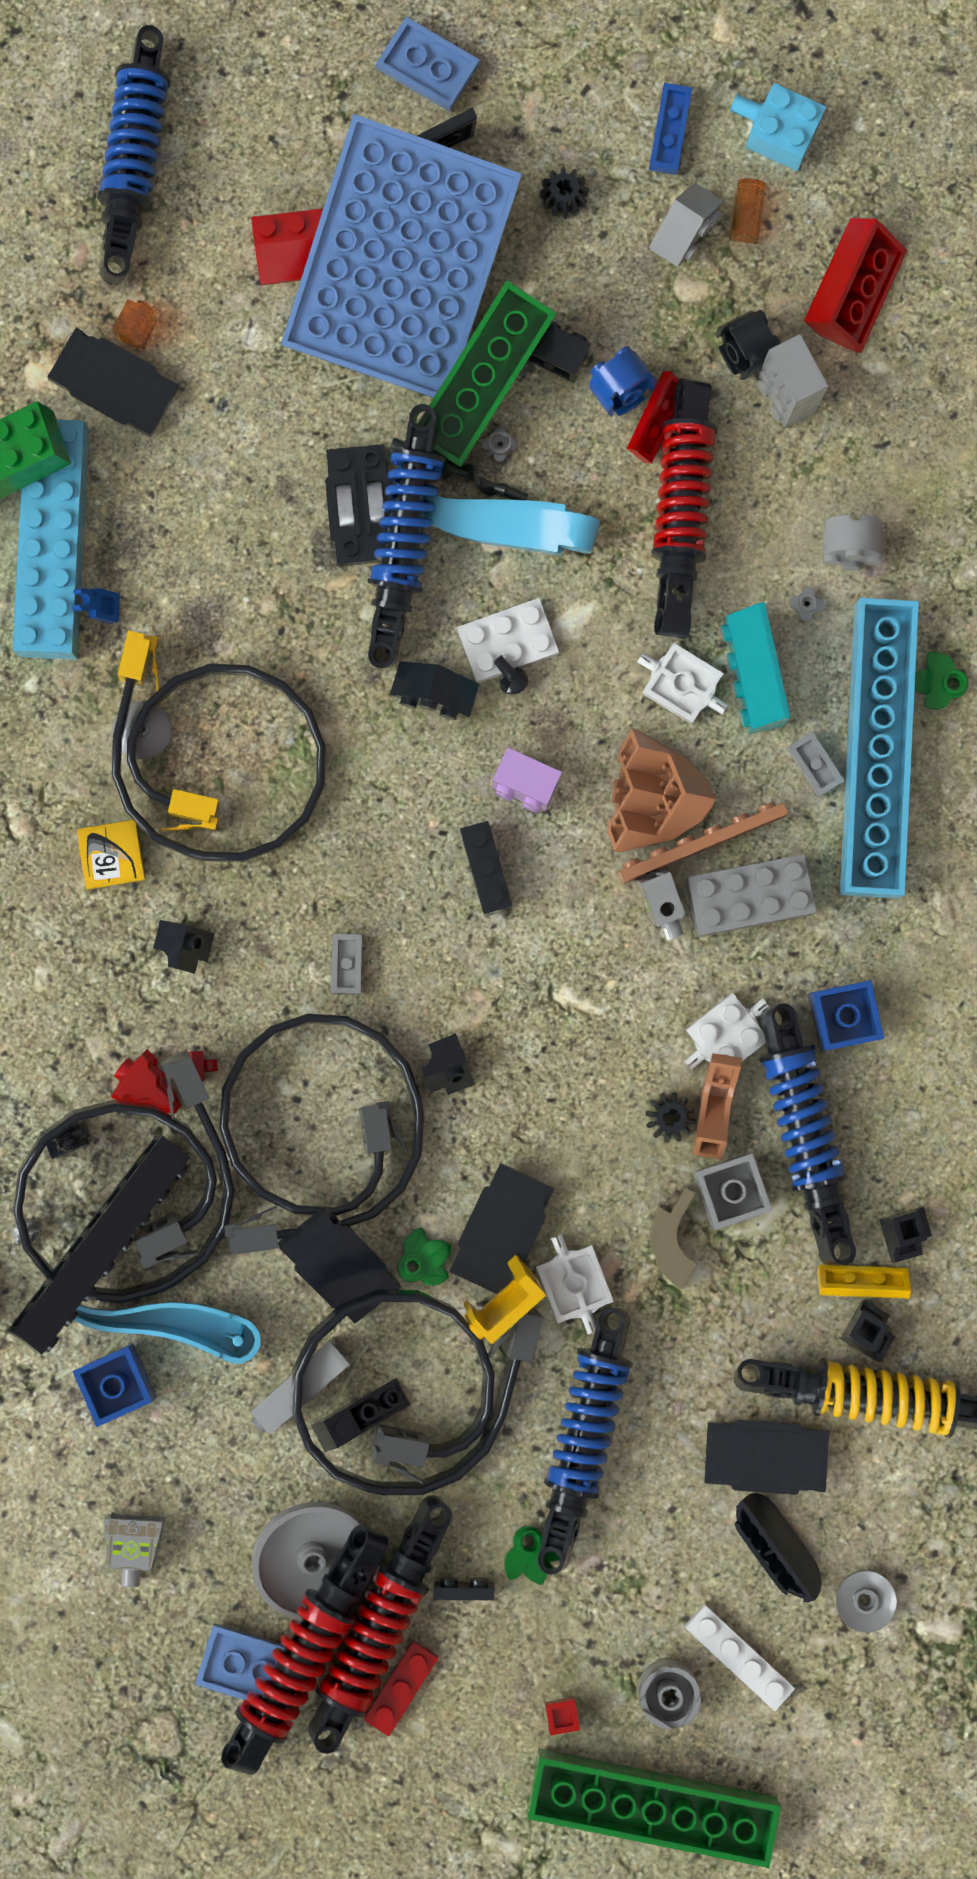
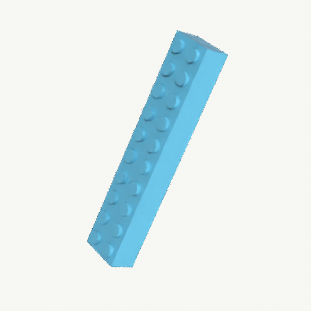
M859 598L854 605L840 895L892 899H899L905 896L919 601Z

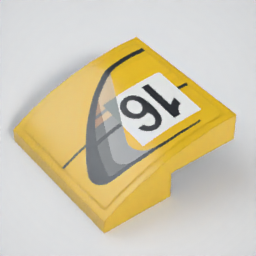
M132 819L77 829L86 890L146 879L140 850L141 843L138 827Z

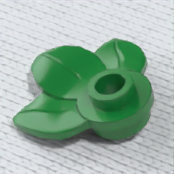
M930 651L926 656L928 669L915 673V690L926 695L924 701L925 708L939 710L946 707L952 698L961 697L967 691L969 682L964 672L955 669L953 660L949 656L940 652ZM949 680H955L958 683V687L956 689L950 688L948 685Z
M423 1228L415 1229L403 1242L404 1255L397 1264L399 1276L404 1281L410 1283L421 1281L428 1286L442 1284L449 1278L447 1271L442 1265L450 1255L451 1244L443 1240L428 1241ZM409 1262L417 1264L418 1269L416 1272L408 1270L407 1264Z
M523 1526L515 1532L513 1547L505 1555L504 1569L509 1580H514L523 1573L532 1582L542 1585L547 1574L539 1568L537 1558L543 1536L533 1526ZM530 1535L532 1539L531 1544L524 1546L523 1538ZM549 1552V1562L560 1560L556 1552Z

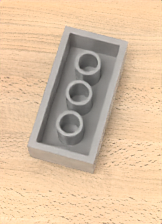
M804 854L691 876L685 880L696 938L812 916L816 913Z

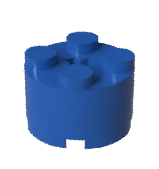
M626 346L620 349L615 357L607 363L602 361L592 368L591 374L593 377L590 380L589 389L610 417H613V412L621 416L640 405L645 400L643 396L645 391L649 389L652 392L657 384V380L636 351Z

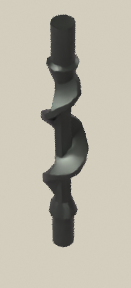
M394 437L390 448H404L405 442ZM447 462L443 464L442 479H449L453 474L460 475L476 482L478 489L485 495L492 496L497 494L501 498L506 497L511 500H527L529 495L510 487L506 483L496 484L479 477L473 464H466L461 467Z

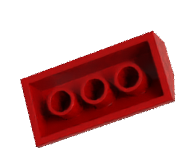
M324 208L251 217L261 286L301 281Z
M850 218L804 319V322L820 337L856 353H862L907 253V249L878 219Z

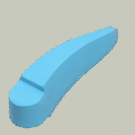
M425 495L424 500L434 502L436 509L433 512L422 511L426 513V517L433 520V526L465 540L562 556L564 549L590 554L593 550L601 522L594 517L566 510L564 504L529 500L451 499Z
M160 1302L116 1310L96 1309L80 1304L76 1309L78 1315L74 1320L96 1330L153 1335L184 1342L234 1364H242L251 1360L257 1354L261 1343L259 1330L249 1319L200 1303Z

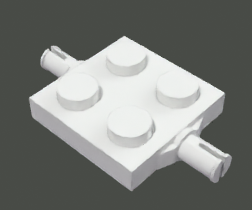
M673 643L667 654L659 659V661L650 657L645 652L642 653L637 663L652 671L650 681L642 694L691 725L699 712L706 708L707 705L721 715L727 708L728 704L713 696L716 685L724 673L677 644Z
M730 993L685 1029L693 1039L697 1051L684 1060V1063L692 1071L702 1061L710 1062L712 1053L725 1054L742 1058V1061L766 1043L764 1032L759 1027L757 1018L769 1005L766 1004L764 999H761L748 1009L740 1003L733 993Z
M560 1234L558 1239L561 1247H559L556 1237L551 1238L557 1255L551 1261L538 1265L536 1268L557 1323L571 1318H582L587 1334H591L592 1330L589 1321L594 1332L597 1326L593 1313L598 1308L614 1301L593 1246L590 1245L579 1250L568 1251L563 1234Z

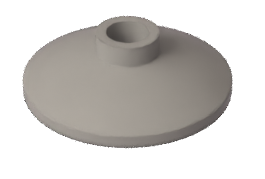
M146 701L131 703L122 741V752L126 755L127 739ZM159 706L152 710L146 723V731L141 734L137 742V759H149L157 756L166 748L170 741L172 732L171 722L168 715ZM116 716V718H115V720H114V723H113V732H114V728H115L117 716Z
M863 1570L852 1573L843 1580L836 1594L838 1614L846 1625L856 1631L864 1633L878 1631L891 1621L896 1611L897 1598L894 1588L884 1576L877 1572ZM861 1595H869L870 1600L867 1604L859 1602Z

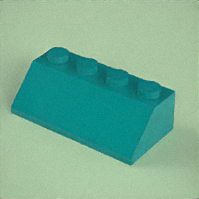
M761 602L727 615L724 624L721 625L722 639L724 642L729 643L731 652L727 653L728 666L730 671L735 670L737 681L733 682L736 699L741 698L743 710L739 711L743 728H748L749 734L784 727L791 717L765 602Z

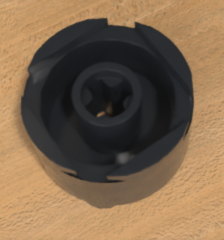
M762 310L756 312L748 311L719 326L716 331L717 338L722 337L723 345L719 346V350L725 364L734 375L740 373L742 375L741 380H746L761 372L768 350L781 344L780 339L773 335L768 327V319Z

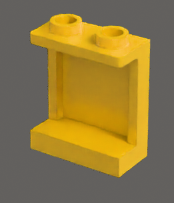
M517 1255L507 1262L515 1279L482 1309L477 1310L468 1300L463 1303L467 1312L464 1317L470 1323V1330L478 1339L481 1340L485 1337L491 1344L546 1296L536 1275Z

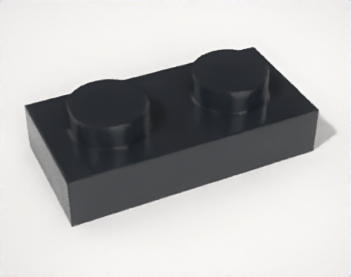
M443 1577L440 1578V1582H434L433 1600L494 1601V1582H488V1578L483 1577L471 1578L470 1582H458V1578Z

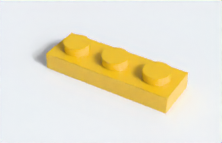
M818 1265L819 1295L910 1299L911 1285L908 1268Z

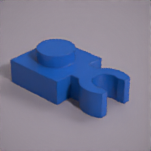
M100 588L73 590V594L79 595L82 599V604L72 606L74 611H89L88 618L110 624L119 622L120 593Z

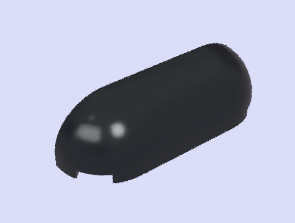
M759 1493L747 1495L736 1506L737 1521L735 1522V1527L739 1535L781 1592L785 1595L791 1593L794 1596L803 1598V1602L815 1601L820 1594L822 1586L820 1570L815 1559L769 1498Z

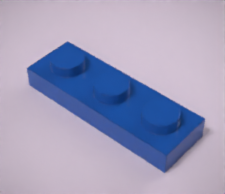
M664 83L649 170L677 175L692 87Z

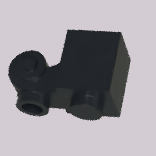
M84 1120L78 1121L46 1145L52 1159L61 1158L90 1145L87 1138L91 1137V1134Z

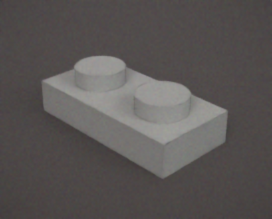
M813 731L787 747V751L818 798L845 781Z
M332 934L331 994H361L362 934Z

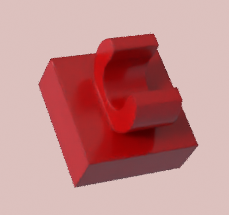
M203 1051L188 1052L201 1081H205V1072L218 1071L217 1059L204 1060Z
M574 1697L544 1702L550 1736L580 1730Z

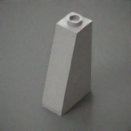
M334 1336L313 1354L303 1375L302 1407L348 1367L353 1360ZM292 1374L250 1412L254 1416L251 1421L260 1432L263 1433L266 1430L271 1435L292 1416L290 1409Z

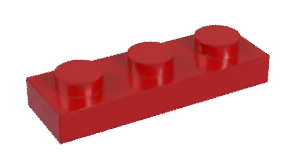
M670 371L662 372L626 448L643 463H653L665 437L662 431V424L674 418V394L679 378Z
M412 1640L363 1720L389 1737L438 1660V1655L417 1641Z

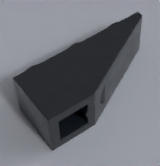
M397 1378L335 1410L313 1423L311 1427L324 1452L341 1447L406 1408L410 1403Z

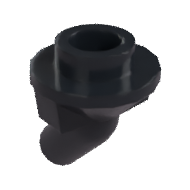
M502 654L493 661L504 675L500 681V688L504 693L514 695L527 687L529 680L523 669L518 666L513 668Z

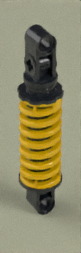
M825 1358L820 1359L817 1367L807 1366L803 1362H799L798 1366H792L781 1362L746 1359L741 1362L733 1376L735 1385L742 1391L765 1394L774 1398L793 1399V1404L801 1405V1403L809 1404L812 1406L814 1416L823 1415L825 1412H829L830 1407H832V1414L836 1418L841 1417L844 1409L849 1410L848 1417L850 1420H856L859 1412L864 1413V1420L867 1423L873 1422L875 1415H880V1422L885 1426L889 1425L891 1417H896L898 1428H904L908 1416H912V1428L915 1431L922 1429L924 1418L929 1419L928 1431L930 1433L944 1435L947 1438L953 1436L956 1426L977 1429V1396L961 1394L958 1380H944L939 1385L934 1378H926L922 1382L918 1375H911L906 1379V1376L900 1372L890 1376L888 1371L879 1370L874 1374L870 1367H864L859 1372L855 1365L850 1364L842 1369L838 1362L827 1361ZM751 1369L756 1375V1381H746L742 1376V1370Z

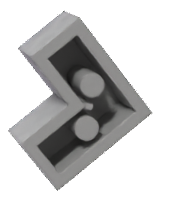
M694 182L674 200L649 248L677 267L685 260L690 261L698 250L699 246L695 243L699 236L703 238L709 228H713L720 219L722 213L718 210L724 201Z

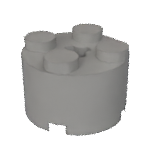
M841 515L825 521L823 529V564H839L846 571L859 570L860 565L863 564L871 566L882 564L883 527L881 519L869 515H860V520H850V515Z
M660 1658L643 1671L638 1682V1697L647 1719L663 1729H673L689 1724L696 1717L701 1706L700 1688L691 1669L680 1661ZM673 1689L675 1696L669 1695L665 1698L663 1692Z

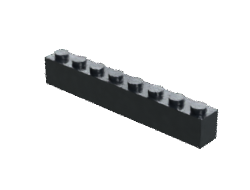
M154 1136L7 1331L35 1353L43 1355L45 1351H51L59 1340L57 1335L64 1326L68 1327L77 1317L78 1312L76 1309L82 1301L87 1302L95 1293L97 1288L94 1285L100 1277H106L115 1266L113 1260L119 1252H125L132 1244L133 1238L131 1236L137 1228H143L152 1216L150 1211L155 1204L162 1203L170 1192L168 1187L173 1180L180 1179L188 1168L186 1163L190 1157L164 1136Z

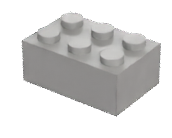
M801 334L768 350L762 371L758 377L759 380H757L763 396L768 395L772 403L771 411L777 422L781 421L784 428L816 413L828 388Z

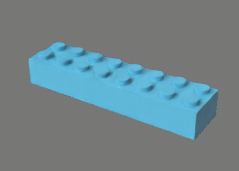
M57 419L71 464L21 488L13 651L18 657L78 660L80 612L74 611L72 606L81 604V597L73 594V590L81 589L89 429L84 420Z

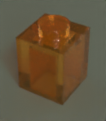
M127 299L112 330L117 340L143 351L158 320L151 305L141 300L134 302Z

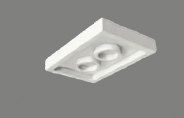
M539 598L457 627L458 635L476 683L503 675L493 663L501 654L513 668L517 666L522 668L559 655L558 647Z

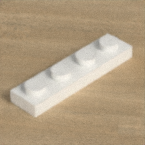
M705 1603L684 1625L694 1637L774 1711L795 1690V1687Z

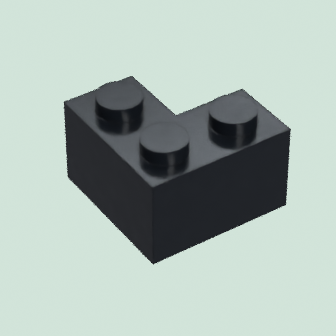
M400 661L390 695L401 699L400 704L416 709L417 705L431 711H436L437 709L440 711L441 717L457 720V716L470 718L480 684L438 664Z

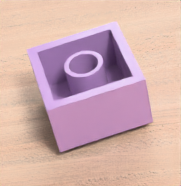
M507 747L494 775L492 788L496 790L495 794L505 800L512 801L515 798L522 801V807L529 811L539 813V810L546 812L560 782L562 772Z

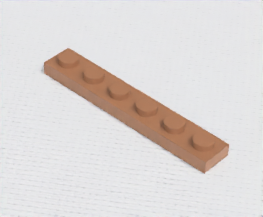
M774 801L759 807L760 813L751 817L748 816V813H744L732 818V824L722 828L718 824L704 830L705 836L694 839L693 835L677 841L678 847L667 851L666 846L649 853L650 859L640 862L639 858L622 864L624 869L618 873L621 882L626 884L780 820L788 815L785 804L782 803L776 806Z

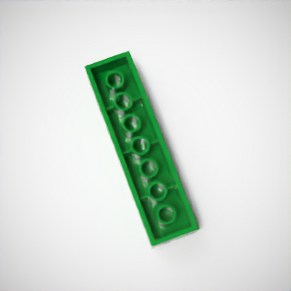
M538 1748L527 1805V1819L770 1868L781 1805L777 1796Z

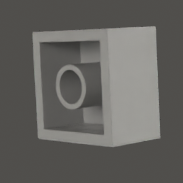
M747 1153L693 1171L712 1229L717 1230L772 1211L753 1153Z

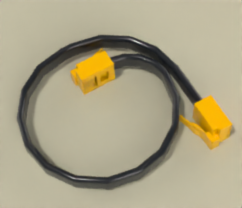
M128 630L117 674L120 681L125 682L113 732L111 772L125 812L153 842L196 860L246 862L280 849L309 822L325 787L326 745L312 709L285 681L250 665L209 663L172 677L159 689L158 665L156 663L159 638L148 634L145 636V634ZM151 654H153L152 673L156 677V693L143 704L127 739V764L136 785L151 800L169 807L168 814L170 816L202 823L201 825L180 824L174 828H161V832L187 831L193 828L216 832L219 822L218 818H216L220 804L219 799L173 789L171 797L159 793L143 779L136 762L137 742L152 710L177 687L209 675L249 676L280 690L305 717L317 748L316 784L302 815L276 840L244 852L197 850L158 834L134 809L121 776L122 741L135 685H144Z

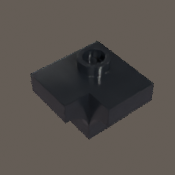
M160 920L153 949L163 951L166 954L168 967L195 974L198 960L208 962L215 933L185 924Z
M456 1034L428 1044L431 1051V1060L421 1069L431 1093L445 1088L449 1095L475 1085Z
M918 1207L879 1219L891 1263L923 1255L922 1241L932 1236L924 1207Z
M865 1299L861 1300L840 1339L876 1362H882L895 1338V1335L887 1330L889 1326L886 1323L890 1315Z

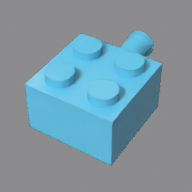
M773 83L765 102L759 104L737 93L730 108V112L753 121V127L746 144L747 149L795 171L799 170L826 110V106L776 83Z

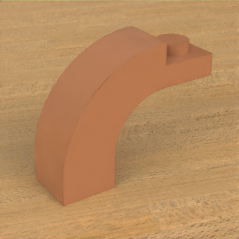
M712 1053L710 1062L707 1063L701 1089L692 1155L722 1160L728 1138L731 1104L741 1069L742 1058Z

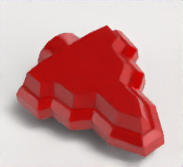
M148 1049L135 1061L127 1058L114 1075V1078L119 1080V1083L111 1097L119 1101L154 1105L166 1113H170L167 1094L168 1085L166 1084L165 1073L157 1066L158 1059ZM172 1089L174 1095L172 1103L173 1113L176 1114L182 1105L176 1092Z

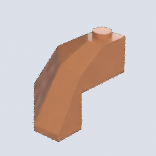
M632 728L618 751L617 762L621 763L622 767L620 780H614L611 801L616 803L614 817L608 822L607 829L615 852H623L675 839L702 822L708 811L714 806L716 800L708 779L685 757L637 729Z

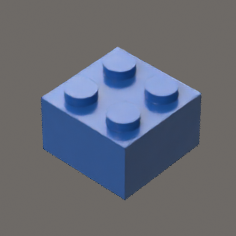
M872 980L808 994L820 1052L884 1039Z
M133 1343L72 1371L96 1427L152 1403L157 1399Z

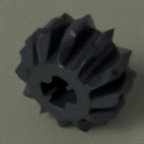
M563 166L559 175L554 170H551L549 173L550 179L544 178L542 180L543 189L540 190V198L544 199L543 208H552L551 215L553 217L558 212H563L562 216L566 219L568 218L569 211L577 216L579 214V207L584 208L587 204L585 197L589 195V188L584 186L586 179L584 176L576 178V169H573L568 174ZM563 190H566L569 192V195L567 192L566 196L560 195L559 193L561 192L562 194Z
M672 1092L670 1103H668L666 1095L662 1093L659 1095L662 1105L655 1100L650 1101L651 1106L657 1110L656 1112H645L646 1116L655 1117V1121L648 1122L646 1126L647 1128L658 1126V1129L653 1133L655 1138H658L665 1131L664 1142L669 1143L671 1132H673L675 1140L679 1142L682 1140L679 1130H682L686 1135L691 1134V1130L685 1126V1123L695 1124L696 1119L687 1118L686 1114L693 1113L695 1108L689 1107L684 1110L683 1106L688 1102L687 1097H683L677 1104V1093ZM670 1109L676 1111L674 1115L678 1114V1121H674L671 1123V1126L665 1124L667 1120L663 1121V1114L669 1113Z

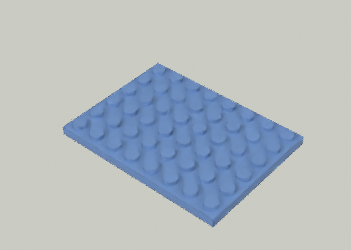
M353 114L281 346L434 398L467 344L522 173Z

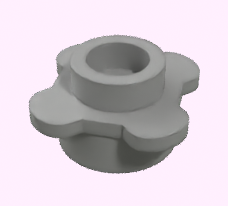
M497 427L489 438L483 440L482 446L494 455L495 461L502 462L510 451L516 450L517 441L511 439L505 428ZM501 442L503 445L498 447L497 443Z
M810 586L804 587L802 593L798 596H793L789 602L790 607L795 609V612L802 621H809L815 612H820L825 607L824 601L817 598L814 594V589ZM808 601L810 605L805 606L804 603Z
M25 1218L31 1242L34 1243L40 1235L42 1223L40 1221L35 1223V1220ZM16 1225L13 1231V1238L16 1239L15 1244L20 1246L22 1243Z

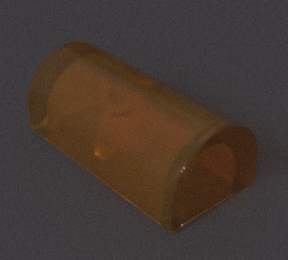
M743 178L737 182L729 240L758 244L766 190L765 182L754 178Z

